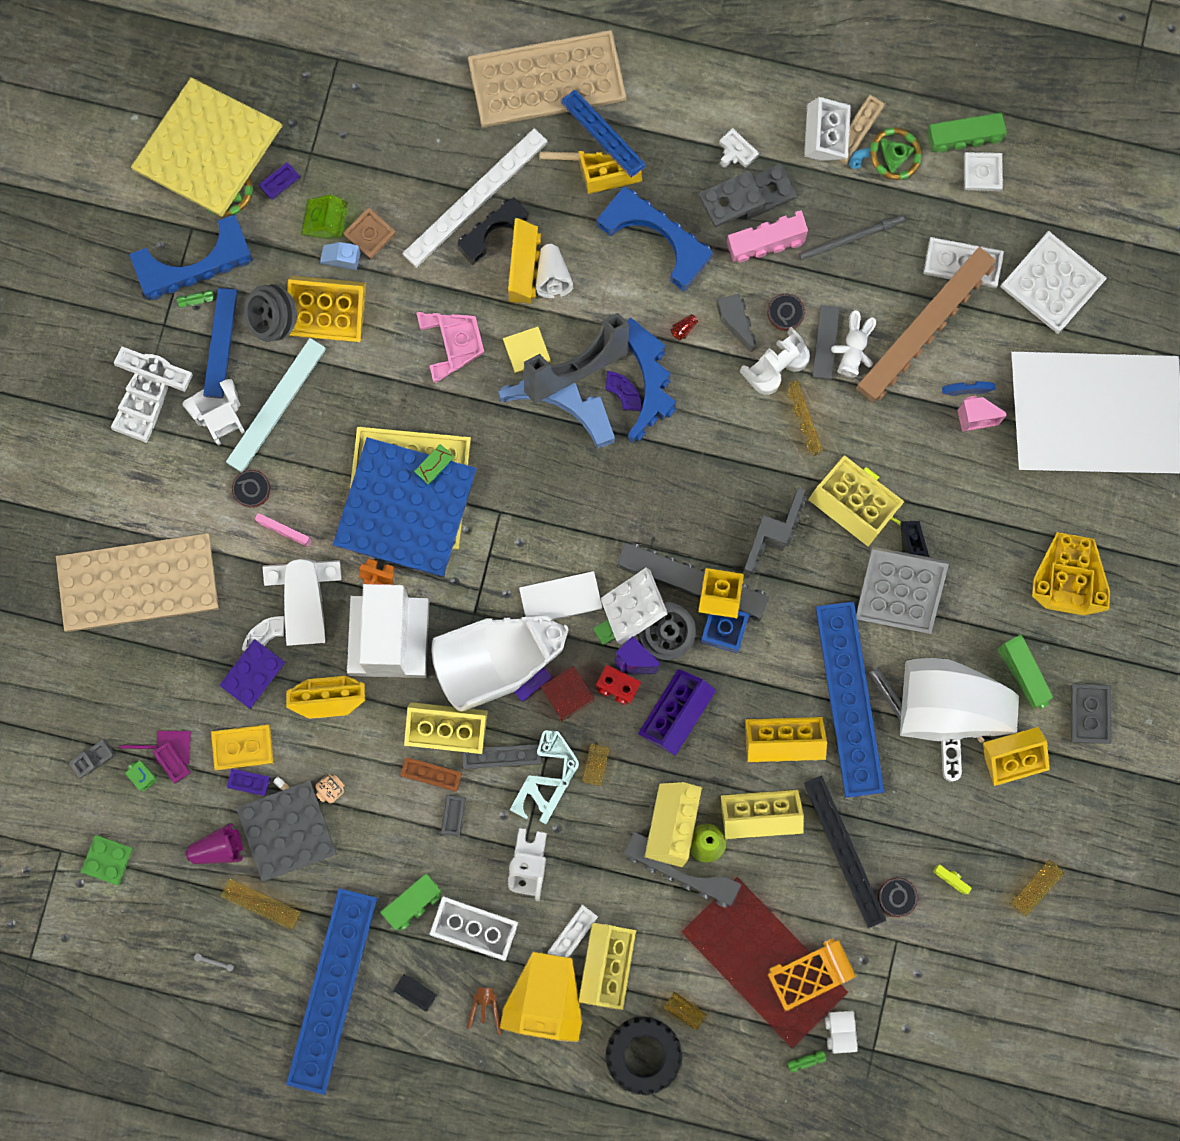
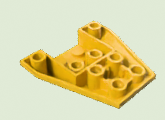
M1057 532L1033 579L1032 597L1046 609L1083 616L1109 610L1110 589L1095 539Z
M533 952L503 1008L500 1029L554 1040L579 1042L582 1019L572 958Z

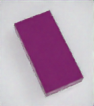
M169 740L152 751L174 784L191 773Z

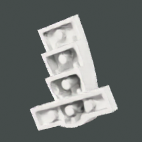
M121 347L114 365L135 374L126 387V394L118 407L119 412L111 429L147 443L161 411L168 386L185 392L193 375L192 372L170 365L168 361L160 356L153 354L143 355Z
M301 558L290 561L287 564L263 565L264 586L285 584L284 608L287 646L325 643V620L319 582L342 579L340 560L316 562L315 560Z

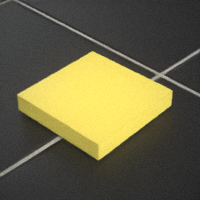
M539 327L503 338L515 374L524 372V361L538 354H541L548 363L551 362Z

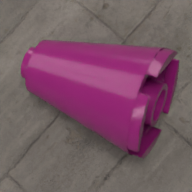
M229 823L190 844L188 850H186L187 860L191 861L192 864L237 863L242 861L243 856H240V851H243V844L238 830H233L232 826L234 825Z

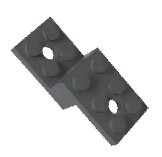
M781 164L754 176L751 175L750 171H747L699 193V198L715 228L742 215L745 216L746 220H749L797 197ZM773 184L777 187V190L770 192L767 186ZM721 199H726L729 205L722 207L718 202Z
M797 489L785 523L763 516L742 573L744 577L749 578L750 574H755L760 561L756 558L757 556L761 557L765 545L783 551L785 546L789 547L794 535L791 529L796 528L800 518V514L797 513L802 511L807 498L804 496L805 490Z

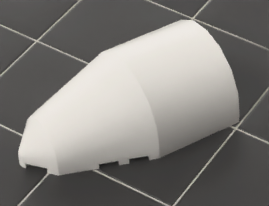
M547 616L522 617L521 619L504 618L503 620H492L491 618L433 638L431 650L433 664L443 692L449 702L462 712L515 692L562 652L569 630L567 625L563 626L551 621L552 619Z

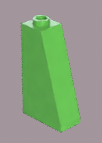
M1019 635L997 649L1032 709L1036 707L1042 709L1049 705L1048 700L1052 699L1053 696L1023 636Z

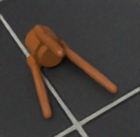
M477 988V993H474V1002L467 1028H471L478 1001L479 1005H482L481 1023H485L486 1005H490L492 1002L498 1035H501L496 994H493L492 988Z

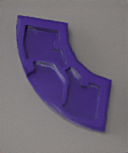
M607 371L605 391L612 392L619 397L623 410L641 412V398L634 385L623 375Z

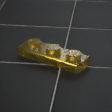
M1048 860L1010 904L1026 917L1065 873L1051 860Z

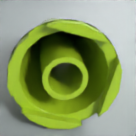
M700 824L696 826L693 831L690 854L696 860L703 863H711L718 860L726 849L724 833L713 824ZM706 838H710L712 844H708Z

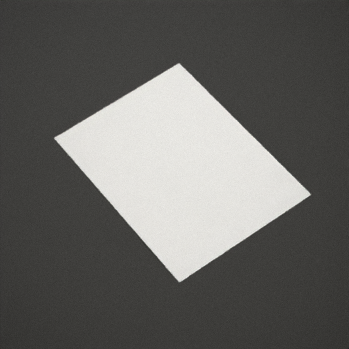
M1011 352L1019 470L1180 473V368L1178 356Z

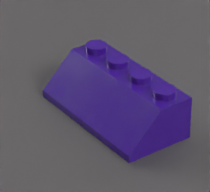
M678 669L638 734L662 750L676 756L716 690L703 679Z

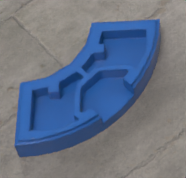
M976 381L974 384L967 385L963 382L942 387V393L950 396L983 394L996 390L995 383Z

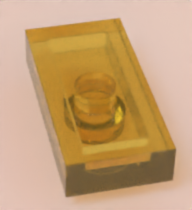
M590 744L583 783L597 786L602 785L610 748Z
M675 991L664 1006L667 1011L696 1031L707 1015Z

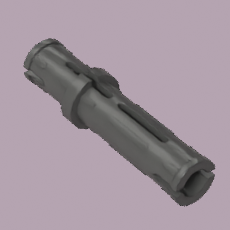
M879 667L869 672V675H871L878 686L877 690L881 691L901 722L902 702L891 687V681H888ZM879 678L882 680V682L888 689L889 693H887L884 686L881 684ZM890 695L893 697V699L895 700V702H896L897 705L899 706L900 710L897 708V706L895 705V703H894L893 700L891 699Z

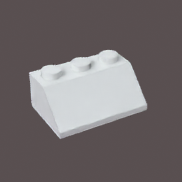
M821 97L807 104L805 157L816 160L848 158L850 105Z

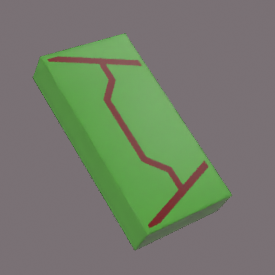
M439 444L414 472L429 485L455 457L444 446Z

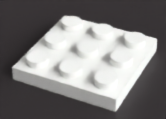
M647 567L600 598L616 641L620 645L668 614L652 573Z

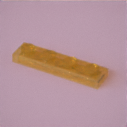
M798 380L790 382L789 389H787L790 400L793 399L795 406L793 409L796 417H800V429L803 435L806 434L808 451L812 452L813 456L820 455L823 449Z
M230 878L221 897L291 930L294 929L301 914L300 911Z

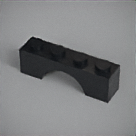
M515 197L510 200L506 199L496 212L492 211L487 215L484 222L477 223L472 228L473 231L459 238L457 243L458 250L473 266L487 254L485 246L487 235L492 230L500 227L514 230L515 218L523 221L529 219L527 210Z

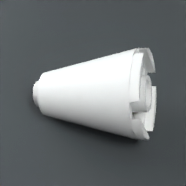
M546 244L540 250L536 290L538 295L545 298H554V295L560 294V297L572 291L573 281L559 248L553 244Z

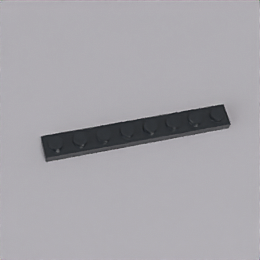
M822 775L803 783L867 929L885 922L886 918Z

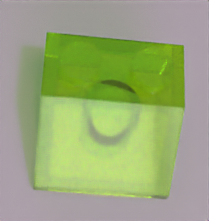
M331 194L308 199L301 235L329 240L342 237L348 202Z

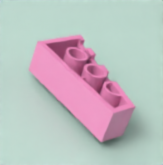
M802 210L795 212L796 216L787 218V216L780 217L774 224L765 222L759 225L756 230L748 228L728 235L727 244L732 261L745 262L750 257L756 256V258H760L769 252L779 253L788 247L798 248L802 246L808 233Z

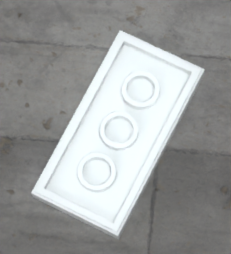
M930 237L923 274L951 279L979 246ZM981 247L997 260L993 265L995 267L993 272L989 276L984 275L981 279L983 281L981 285L997 288L1004 251Z
M594 571L519 588L525 617L547 616L552 620L602 609Z

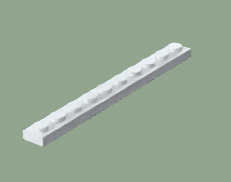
M534 128L403 252V256L417 268L547 144V140Z

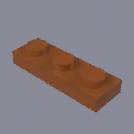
M406 757L400 776L457 792L462 773Z

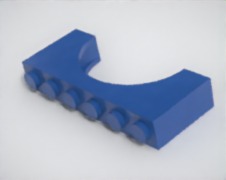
M624 186L597 218L596 226L610 237L618 230L628 226L648 227L663 235L671 244L676 257V266L670 275V282L684 292L712 259L713 252L708 245L698 242L692 233L683 231L677 222H671L667 219L664 212L655 210L649 201L639 198L638 194L631 188L627 189Z
M232 215L218 221L219 238L216 246L206 258L193 265L185 267L164 265L154 259L147 248L129 254L146 298L148 300L159 299L163 294L168 292L175 293L179 288L193 286L197 281L209 280L216 274L221 272L228 273L234 267H243L248 265L250 261H253L236 216Z

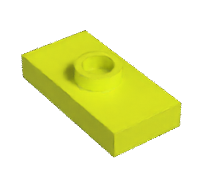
M940 864L934 868L933 873L963 895L971 891L972 888L960 880L961 876L955 871L951 870L949 872Z

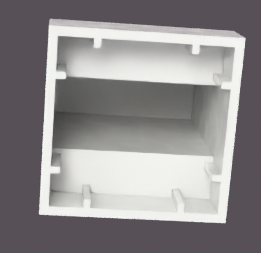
M363 584V596H351L347 674L349 676L426 678L429 599L409 598L403 585Z

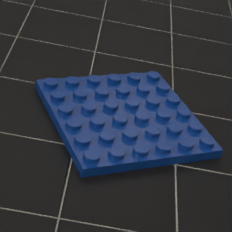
M367 437L333 546L444 578L477 469L451 461L428 485L414 472L429 456L428 454Z

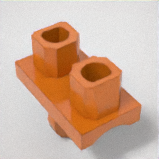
M368 559L364 565L361 564L359 578L364 580L363 583L370 585H393V566L384 565L381 571L376 569L377 562L375 560Z

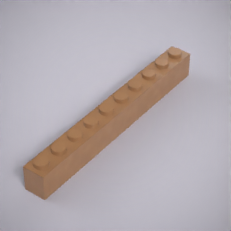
M979 246L863 378L856 389L872 403L876 399L880 401L887 393L885 391L887 386L890 385L892 387L899 379L897 375L901 371L904 373L910 367L909 361L912 358L917 359L923 352L921 347L924 344L929 345L935 338L933 335L935 331H941L947 324L945 320L949 316L952 318L958 312L959 308L957 306L961 302L965 304L971 297L969 292L973 288L977 290L983 283L981 280L983 276H989L995 269L993 265L997 260Z

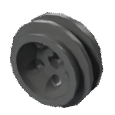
M276 284L257 286L247 297L244 308L245 321L249 330L262 341L270 342L283 340L290 335L297 321V309L293 297L287 290Z
M665 602V608L667 613L671 615V619L666 620L662 617L658 620L656 627L650 625L638 633L637 639L654 658L660 660L677 659L686 654L694 643L696 635L695 622L690 613L681 605ZM678 621L681 624V629H679L678 625L676 624ZM666 626L672 630L670 636H668L667 632H664ZM652 634L657 635L656 641L651 639ZM677 636H680V637H681V640H680L679 643H677V642L675 641V638H676ZM664 642H667L669 644L668 649H664L662 647V644Z

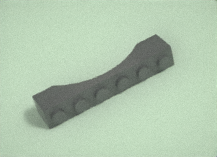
M634 832L624 853L628 856V861L636 865L640 862L646 865L644 869L654 874L658 871L663 874L662 877L670 882H673L675 879L681 882L680 886L689 891L693 888L699 891L697 895L707 900L711 897L717 900L715 904L725 909L727 906L732 908L742 887L740 883L725 876L715 878L692 877L679 872L668 863L646 858L644 856L648 838Z

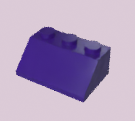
M633 636L615 654V666L622 673L625 671L627 674H656L660 667V663Z

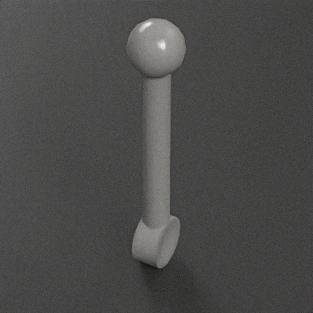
M201 954L194 956V960L198 962L204 961L226 968L227 971L234 969L233 964L227 965L202 957Z

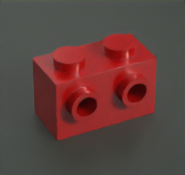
M606 664L596 684L598 693L606 697L611 695L616 698V702L625 706L626 703L631 704L641 682Z

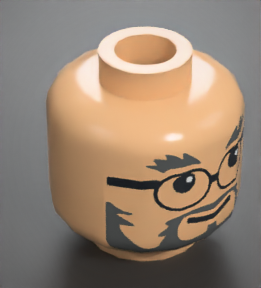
M327 774L316 784L318 791L316 796L322 802L333 803L344 793L343 787L345 785L335 774L333 776Z

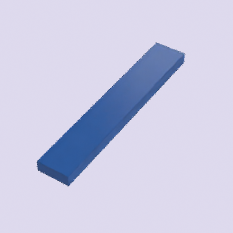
M573 90L561 99V104L631 178L646 167L643 160L576 90Z
M218 288L203 393L204 397L223 399L224 396L220 382L226 380L238 295V291L235 289Z

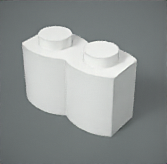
M854 1012L828 1013V1017H825L826 1029L830 1030V1037L827 1038L828 1050H832L833 1054L858 1052Z

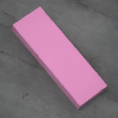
M258 513L255 518L259 525L299 544L309 547L311 543L310 537Z

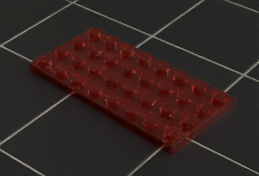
M736 877L734 881L740 883L742 887L732 908L727 906L725 909L715 904L717 900L714 899L681 933L778 1035L793 1048L848 991L840 984L787 1011L784 1010L768 977V974L771 973L770 968L779 964L784 967L810 954V952L755 894ZM812 957L809 966L820 969L822 964L815 957ZM797 964L794 966L792 974L803 978L806 967ZM791 968L785 970L784 972L789 973ZM808 968L805 979L816 983L819 971ZM779 973L773 976L778 985L785 987L788 975ZM822 973L818 984L828 986L833 983L829 975ZM790 977L787 988L798 991L802 980ZM804 981L801 993L811 994L815 985ZM817 986L816 991L822 989V987ZM786 990L784 996L786 1004L789 1005L795 1002L797 994ZM799 995L798 1000L805 996Z

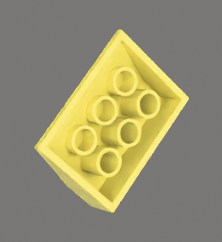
M845 455L808 499L868 547L904 503L902 499Z

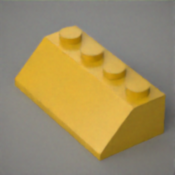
M515 218L508 286L509 302L531 304L532 298H536V287H533V282L537 280L538 269H535V262H539L540 251L536 250L537 244L541 245V233H538V226Z
M823 717L745 719L748 762L826 760L827 739Z

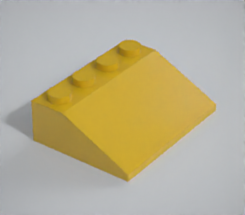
M291 276L288 279L287 292L293 297L297 309V321L289 336L361 342L366 282Z

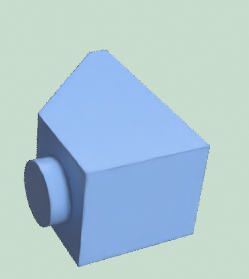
M342 242L326 244L323 246L320 264L357 270L360 258L359 246Z

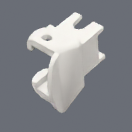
M232 379L220 382L224 391L223 399L204 397L203 389L193 397L186 399L182 404L198 426L208 427L218 446L221 445L220 437L238 428L242 434L245 433L235 413L241 404Z
M519 828L514 858L509 865L508 887L510 891L533 895L535 896V901H539L545 871L546 858L543 857L547 833L537 831L535 841L527 843L525 840L526 829ZM520 866L528 868L526 870H523L520 868ZM525 881L526 885L522 887L519 885V882Z

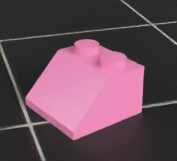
M977 396L967 397L957 410L962 432L998 426L1006 417V412L985 398H977Z

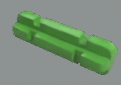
M207 290L204 293L189 294L187 297L180 296L177 297V304L182 308L187 307L188 304L191 306L204 303V301L210 302L214 300V294L212 290Z
M819 1051L815 1055L810 1054L798 1058L797 1061H789L787 1063L789 1071L795 1072L799 1068L804 1069L816 1065L817 1062H825L826 1055L824 1051Z

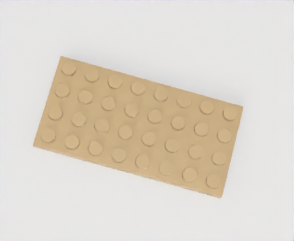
M612 30L468 57L482 128L569 112L561 104V99L573 90H576L591 107L626 101Z
M209 533L56 556L65 632L219 609Z

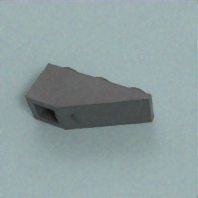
M739 294L717 299L716 306L721 322L752 352L754 345H756V338L749 329L751 321L744 312L746 310L744 299H741Z

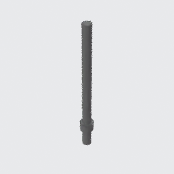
M900 215L892 219L886 218L876 225L799 253L800 260L807 259L878 231L889 230L892 226L905 222L904 216Z

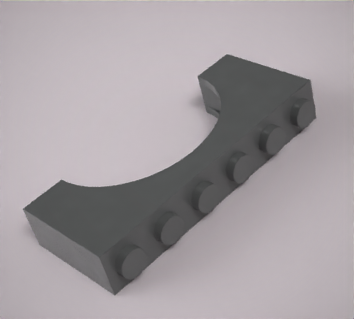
M619 313L602 321L601 329L594 341L582 353L567 362L550 365L541 354L524 361V392L536 404L628 355V322Z

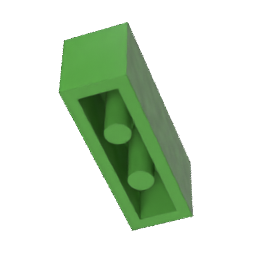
M425 874L380 913L395 931L399 929L403 931L411 924L409 921L414 916L418 918L426 912L425 907L429 903L434 905L441 899L440 894L442 891L429 875Z

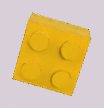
M705 568L699 612L737 618L744 574Z

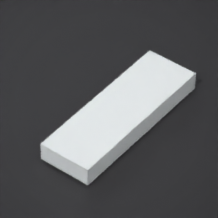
M582 905L547 953L568 958L598 916Z

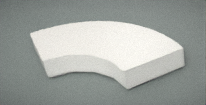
M285 616L271 617L255 626L248 633L242 650L245 651L254 639L265 646L269 640L284 636Z

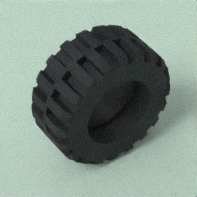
M635 1017L617 1027L608 1040L605 1053L606 1064L613 1080L624 1090L636 1095L656 1094L669 1087L671 1082L678 1076L677 1074L682 1065L681 1044L674 1031L662 1021L651 1017ZM641 1036L650 1037L657 1041L663 1054L659 1068L648 1075L634 1073L629 1069L625 1061V1050L628 1044L633 1039Z

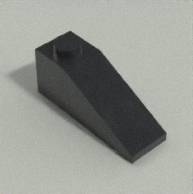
M901 521L902 552L929 557L920 521Z

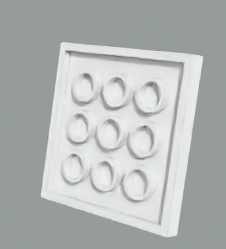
M1048 231L1004 281L1001 288L1059 334L1106 280V277Z

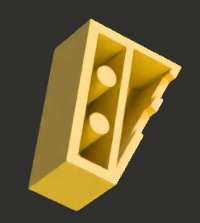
M579 151V163L588 194L642 182V170L631 178L610 155L602 154V152L588 154L584 153V151Z

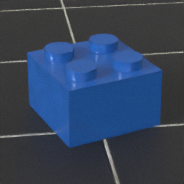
M738 611L737 618L709 614L700 643L737 654L749 614Z

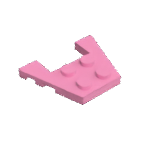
M417 312L420 330L440 326L448 356V361L429 365L434 383H437L484 354L475 316Z

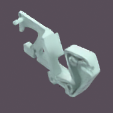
M548 730L544 731L541 735L537 754L539 756L564 758L562 779L528 776L510 808L514 813L527 819L528 816L524 813L523 804L527 793L531 794L539 810L543 812L539 821L547 824L579 765L577 758L560 733ZM536 784L558 786L549 803L544 800Z

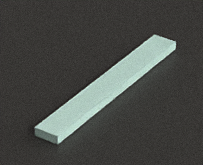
M309 338L227 459V464L241 473L244 472L326 351L324 346Z

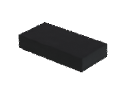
M403 974L393 990L425 1012L428 1011L437 997V994Z

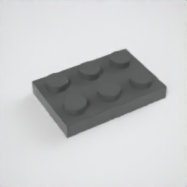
M1071 685V743L1111 744L1110 685Z

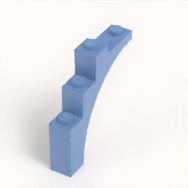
M524 380L515 386L506 385L498 391L501 403L530 399L524 392ZM573 383L541 400L556 405L572 414L591 435L597 449L615 443V437L601 397L591 396L586 398L585 402H582L576 383Z

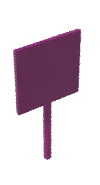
M157 731V745H120V748L157 749L169 740L185 764H189L191 731Z

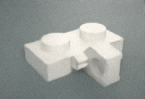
M733 128L719 141V144L725 148L723 152L725 156L721 158L720 162L724 168L731 164V162L735 164L740 162L746 168L759 155Z

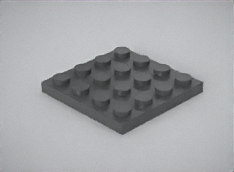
M311 780L236 807L262 882L337 855Z

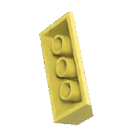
M410 702L407 709L404 745L482 754L487 710L468 709L462 712L450 706Z
M684 782L659 784L644 857L679 867L684 866L689 857L702 787Z
M798 790L721 795L725 839L803 833L804 815Z
M592 923L579 997L580 1003L623 1010L636 935L635 930Z

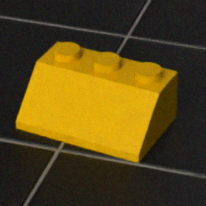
M1039 727L983 743L984 757L994 786L1050 770L1047 740Z

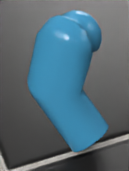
M870 147L855 151L849 161L851 168L858 169L861 167L863 158L870 157Z

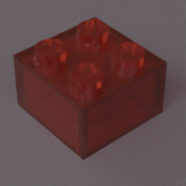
M574 666L541 686V691L561 722L594 702L593 695Z

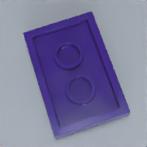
M254 639L219 686L251 709L286 662L258 640Z

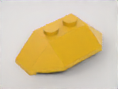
M348 676L307 679L296 685L293 689L290 688L286 691V707L309 719L349 715L365 701V684Z

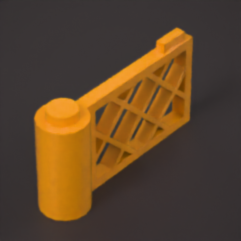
M829 939L823 943L824 947L784 967L779 964L770 968L771 973L768 974V977L785 1011L856 977L839 940ZM818 954L823 961L820 969L809 966L812 957ZM800 964L806 967L803 978L792 974L795 965ZM824 965L828 972L823 971ZM791 968L789 973L784 972L785 970ZM808 968L819 971L816 983L805 979ZM779 973L788 975L785 987L778 985L773 976ZM822 973L829 975L833 982L828 986L818 984ZM790 977L802 980L798 991L787 988ZM804 981L815 985L813 992L809 995L801 993ZM817 986L822 987V989L816 991ZM786 990L797 994L795 1002L789 1005L786 1004L784 999ZM799 995L805 996L798 1000Z

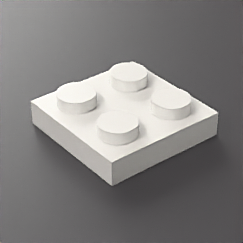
M965 153L964 190L1002 191V153Z

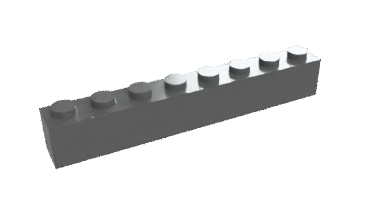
M633 542L624 544L617 562V568L636 575L647 567L651 571L655 582L699 599L701 598L705 569L699 571L694 569L692 564L683 562V564L678 563L671 556H659L657 551L652 549L643 550L640 548V545ZM742 584L738 611L748 613L750 618L760 621L769 597L766 596L764 591L758 589L753 591L748 589L747 585Z

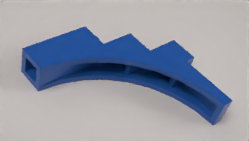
M630 317L627 321L629 324L628 347L639 363L645 385V399L642 411L636 424L628 434V440L634 443L636 440L640 441L644 437L648 426L652 427L657 422V416L662 420L666 417L670 418L676 411V408H674L676 401L661 390V388L664 390L671 382L669 380L671 373L656 362V360L659 362L664 357L665 345Z

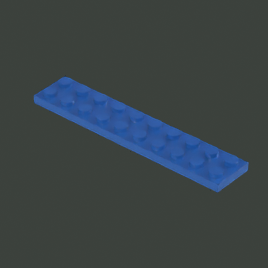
M854 602L816 606V617L845 798L884 793Z
M340 888L338 890L286 1083L288 1086L323 1095L326 1094L378 898Z

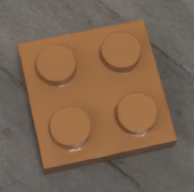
M370 208L343 233V236L353 245H358L360 251L370 260L396 235V231Z

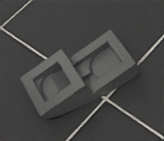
M102 739L69 763L78 777L82 778L106 763L116 754L107 741Z

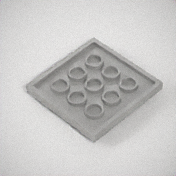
M872 546L856 611L857 620L931 634L949 561Z

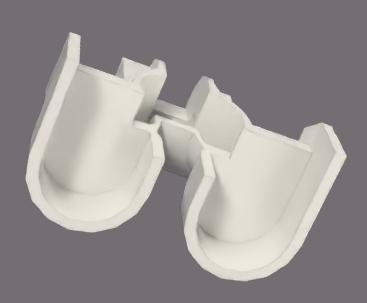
M792 327L788 330L789 337L783 342L778 340L776 343L782 350L780 354L777 355L769 348L751 368L743 365L740 369V373L760 394L769 395L776 392L781 382L780 371L784 368L792 372H798L803 370L809 362V350L803 338Z

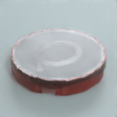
M788 293L774 297L769 303L767 310L771 325L782 331H788L790 327L793 329L797 328L802 323L805 314L804 305L801 300L795 295Z
M246 470L238 474L234 479L232 493L236 501L247 508L259 507L269 498L270 483L260 471Z
M893 878L882 884L878 893V901L882 910L888 915L903 917L915 909L918 895L916 888L911 882L904 878Z

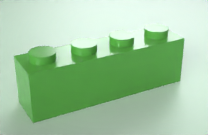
M1002 113L930 124L927 130L931 152L937 151V153H943L953 148L961 150L971 145L979 147L989 142L997 144L1007 134Z

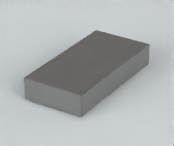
M446 795L441 834L460 837L466 797Z

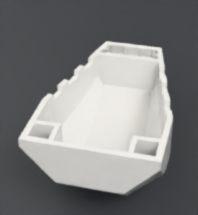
M919 658L908 660L905 662L900 736L945 741L946 739L957 740L967 737L978 738L989 735L1017 733L1019 695L994 679L949 659Z

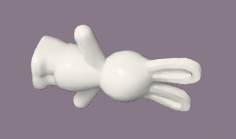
M857 310L851 312L849 316L850 332L846 337L847 346H833L831 348L833 353H844L837 372L850 378L858 376V368L861 361L869 368L873 366V361L862 350L867 346V337L874 329L876 319L870 318L866 320L860 331V313Z

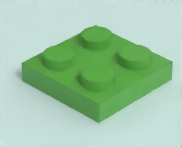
M95 835L81 873L119 886L133 848Z

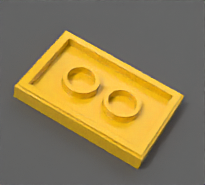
M270 725L211 731L215 771L274 764Z

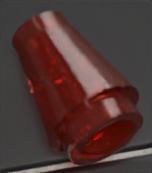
M690 314L673 324V328L670 331L677 340L686 339L698 323V320L693 314Z

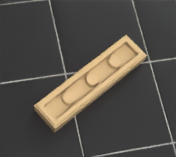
M871 95L868 96L849 125L848 158L838 159L839 161L847 165L852 154L856 151L884 108L885 103Z

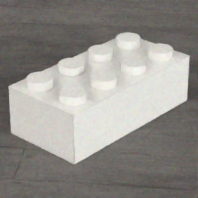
M442 897L430 935L506 961L518 922Z

